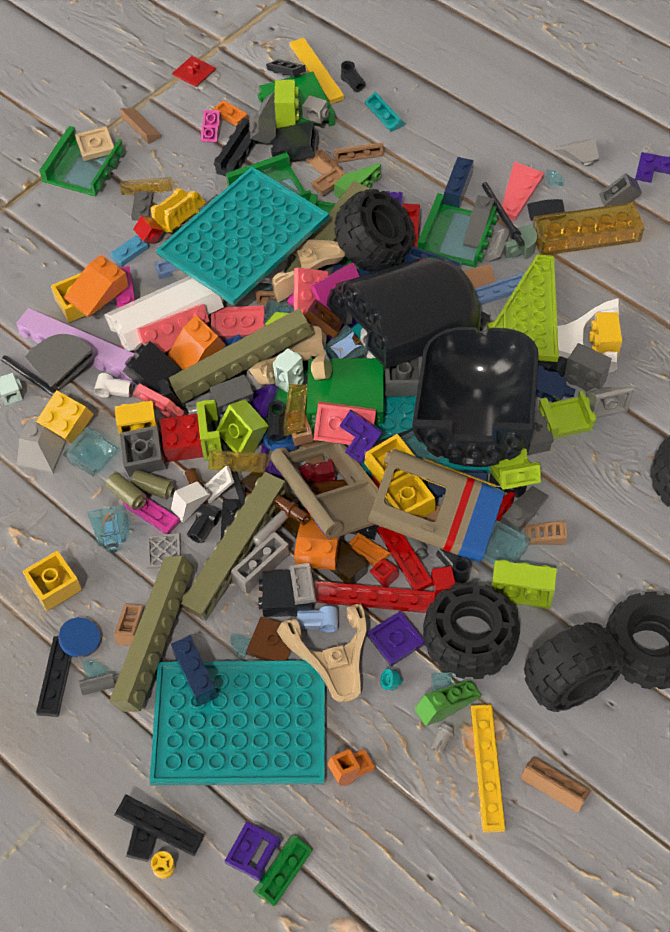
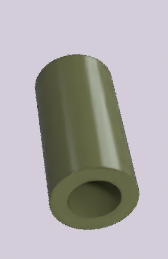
M138 469L132 475L131 483L143 492L166 500L175 493L173 481Z
M119 472L109 476L105 486L130 508L136 510L141 509L145 505L146 495Z

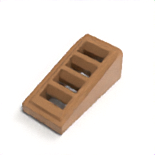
M304 409L285 414L294 445L298 446L313 442L312 431Z
M566 521L525 525L526 545L566 544ZM532 531H535L536 538H532Z
M124 604L114 633L117 645L131 646L144 612V605ZM127 613H135L137 615H127Z

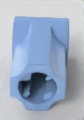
M324 606L320 610L298 611L297 621L301 630L320 629V631L326 633L335 632L338 630V610L333 606Z

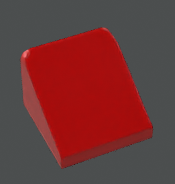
M384 558L369 570L373 577L386 588L399 577L398 568Z

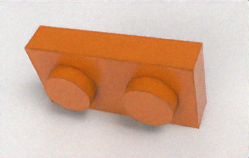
M224 100L213 108V110L221 112L220 118L234 126L240 124L243 118L248 119L246 112Z

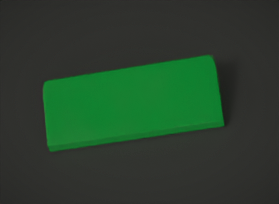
M290 836L263 875L261 881L254 888L253 893L275 907L313 849L299 837Z

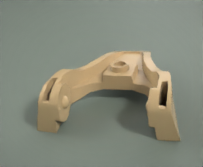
M305 240L291 253L298 258L301 268L318 270L320 267L329 264H336L345 256L338 242L329 240ZM294 271L288 273L281 272L272 278V286L278 303L294 293Z
M311 324L309 326L313 334L296 342L288 349L299 353L302 361H308L312 356H316L311 363L313 377L315 380L328 379L332 373V364L326 353V334L322 332L320 327ZM277 356L256 363L249 369L259 385L275 384L273 362Z
M361 604L347 607V618L351 627L355 628L356 634L351 642L345 646L325 649L322 652L307 649L301 641V627L296 619L283 621L277 629V633L289 649L308 662L320 674L332 698L338 702L351 701L361 693L359 658L366 634V620Z

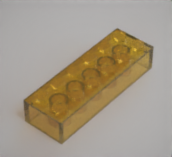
M635 202L534 216L533 227L537 232L536 244L540 255H552L641 242L644 225Z

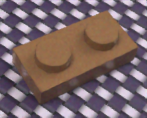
M336 166L311 182V187L321 196H324L334 189V184L345 173Z

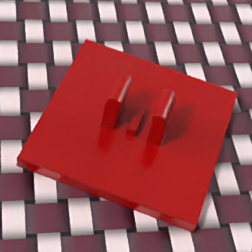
M191 56L172 75L197 87L216 68Z

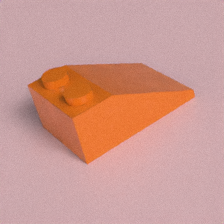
M101 254L86 266L64 298L89 318L129 287L126 273Z
M195 315L182 328L167 356L183 371L222 350L226 345Z
M308 517L310 518L309 522L306 525L300 523L294 553L295 565L310 563L311 568L336 570L340 536L332 539L326 538L313 518Z

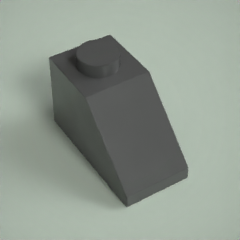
M625 173L600 192L599 195L604 206L609 207L630 203L642 194L637 180Z

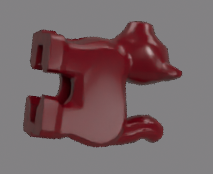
M332 459L314 465L305 463L298 467L302 478L307 484L336 480Z

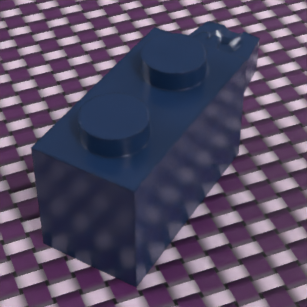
M538 365L535 396L542 399L547 398L548 401L553 403L562 400L563 396L567 398L573 397L576 389L566 385L567 378L562 377L560 373L549 372L543 366Z

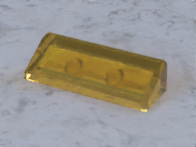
M171 177L121 181V194H135V191H171Z
M289 384L284 419V436L303 431L308 385Z
M210 451L208 470L221 471L225 466H229L230 471L264 473L268 462V454Z

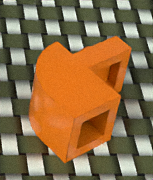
M350 749L331 756L328 762V767L340 786L352 784L356 778L366 775L375 769L365 749L352 754Z

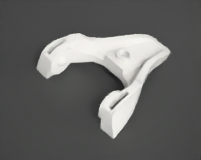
M618 298L595 307L571 323L557 326L559 356L568 358L578 343L583 345L584 330L586 327L591 326V321L595 319L596 313L618 312L619 316ZM608 351L602 353L612 358L608 373L616 371L618 368L617 352Z

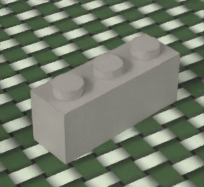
M273 532L231 570L232 581L247 594L259 583V579H263V571H272L289 555L288 543Z

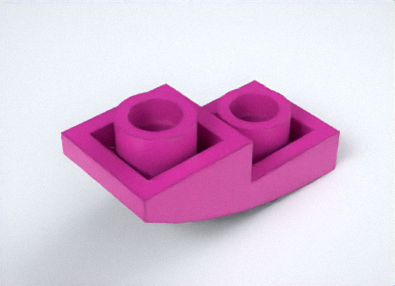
M204 110L201 142L217 143L220 111Z

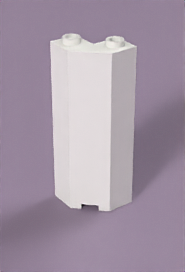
M188 276L104 315L111 331L118 334L123 349L131 351L141 343L137 331L138 327L199 304L205 305L207 315L224 306L222 303L223 298Z

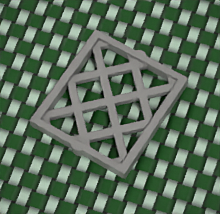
M179 533L147 536L148 569L161 568L162 564L153 565V563L157 560L163 563V560L160 559L163 554L173 557L178 552V556H180ZM166 538H174L171 542L166 540ZM153 539H161L157 544L152 541ZM163 541L168 544L164 549L159 546ZM150 543L154 545V547L151 550ZM170 547L175 549L172 554L167 552ZM156 548L161 550L158 555L153 553ZM150 555H152V556L154 557V559H153L151 562H150Z

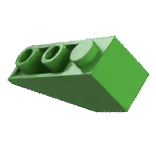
M377 163L344 174L334 184V196L340 199L353 180L370 188L382 175L381 164Z
M471 679L425 694L414 710L424 725L428 726L449 717L481 698L482 695Z

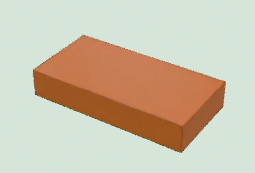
M359 532L348 543L354 553L364 557L366 562L373 567L382 558L387 560L390 557V552Z

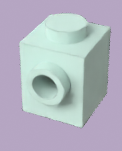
M13 373L1 376L0 394L5 406L23 400L19 391L23 389L20 380H15Z

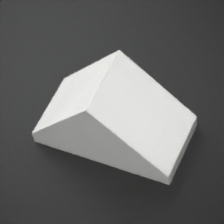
M199 482L192 483L175 491L171 510L184 523L210 494Z

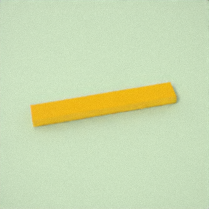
M305 38L291 41V49L300 62L305 65L306 71L308 73L314 72L329 103L333 104L344 100V94Z
M492 704L471 705L482 832H505Z

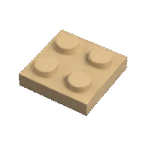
M107 126L75 134L83 161L109 155L114 148Z

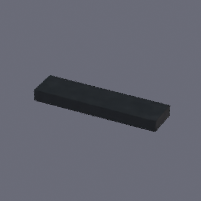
M53 636L36 710L38 716L58 717L72 656L65 653L60 647L58 636Z
M127 794L123 797L114 816L191 856L195 855L204 837V834Z

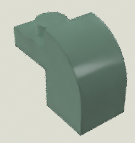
M532 224L518 227L521 237L525 242L523 246H518L515 240L505 242L504 256L506 259L523 255L524 259H528L534 254L537 232Z

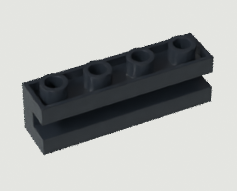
M243 118L240 124H237L227 144L222 147L221 153L215 158L216 174L226 177V173L240 169L258 141L250 139V123L248 119Z

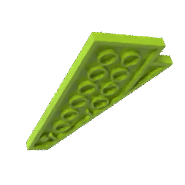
M537 254L491 328H508L526 334L535 342L538 348V360L558 362L559 348L554 256Z

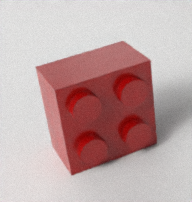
M198 414L160 419L166 462L204 457L200 440Z

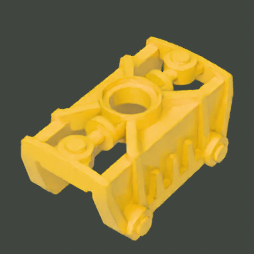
M177 188L170 197L159 205L151 207L152 218L162 227L163 232H172L175 227H180L191 216L199 213V209L207 206L205 200L198 192L190 191L187 193L185 190Z

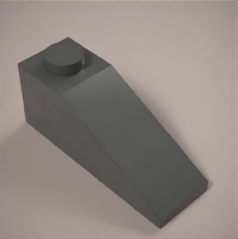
M272 92L264 99L249 127L250 139L268 144L276 137L275 92Z
M478 195L472 210L463 246L474 249L478 248L494 206V198Z
M531 486L503 515L500 528L516 538L549 496L536 487Z

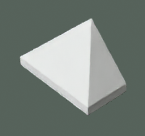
M225 466L204 485V489L210 494L207 498L209 504L234 483L229 466Z

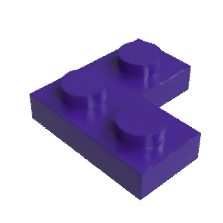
M641 152L635 180L651 183L654 171L670 174V157Z
M350 409L339 427L355 437L345 453L361 463L365 458V452L371 449L381 435L382 430L352 409Z

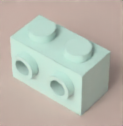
M287 348L277 356L273 362L276 386L291 394L304 382V373L300 354Z

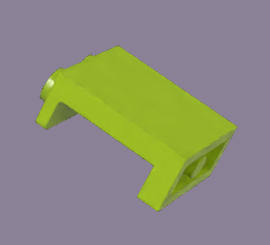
M579 391L576 398L549 403L547 398L540 399L538 410L541 411L542 416L546 417L547 429L549 432H552L553 439L593 430L596 415L594 411H591L589 398L585 397L583 391Z
M215 400L196 402L204 460L223 458L219 431L208 432V426L212 425V421L218 420Z
M525 447L517 457L511 460L499 461L498 465L489 466L491 474L503 490L541 483L540 464L538 462H529Z

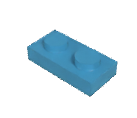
M136 235L110 254L123 267L149 249L146 242H143Z

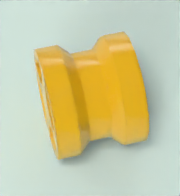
M161 851L152 857L151 867L154 874L161 879L171 877L175 871V863L172 856L168 852Z

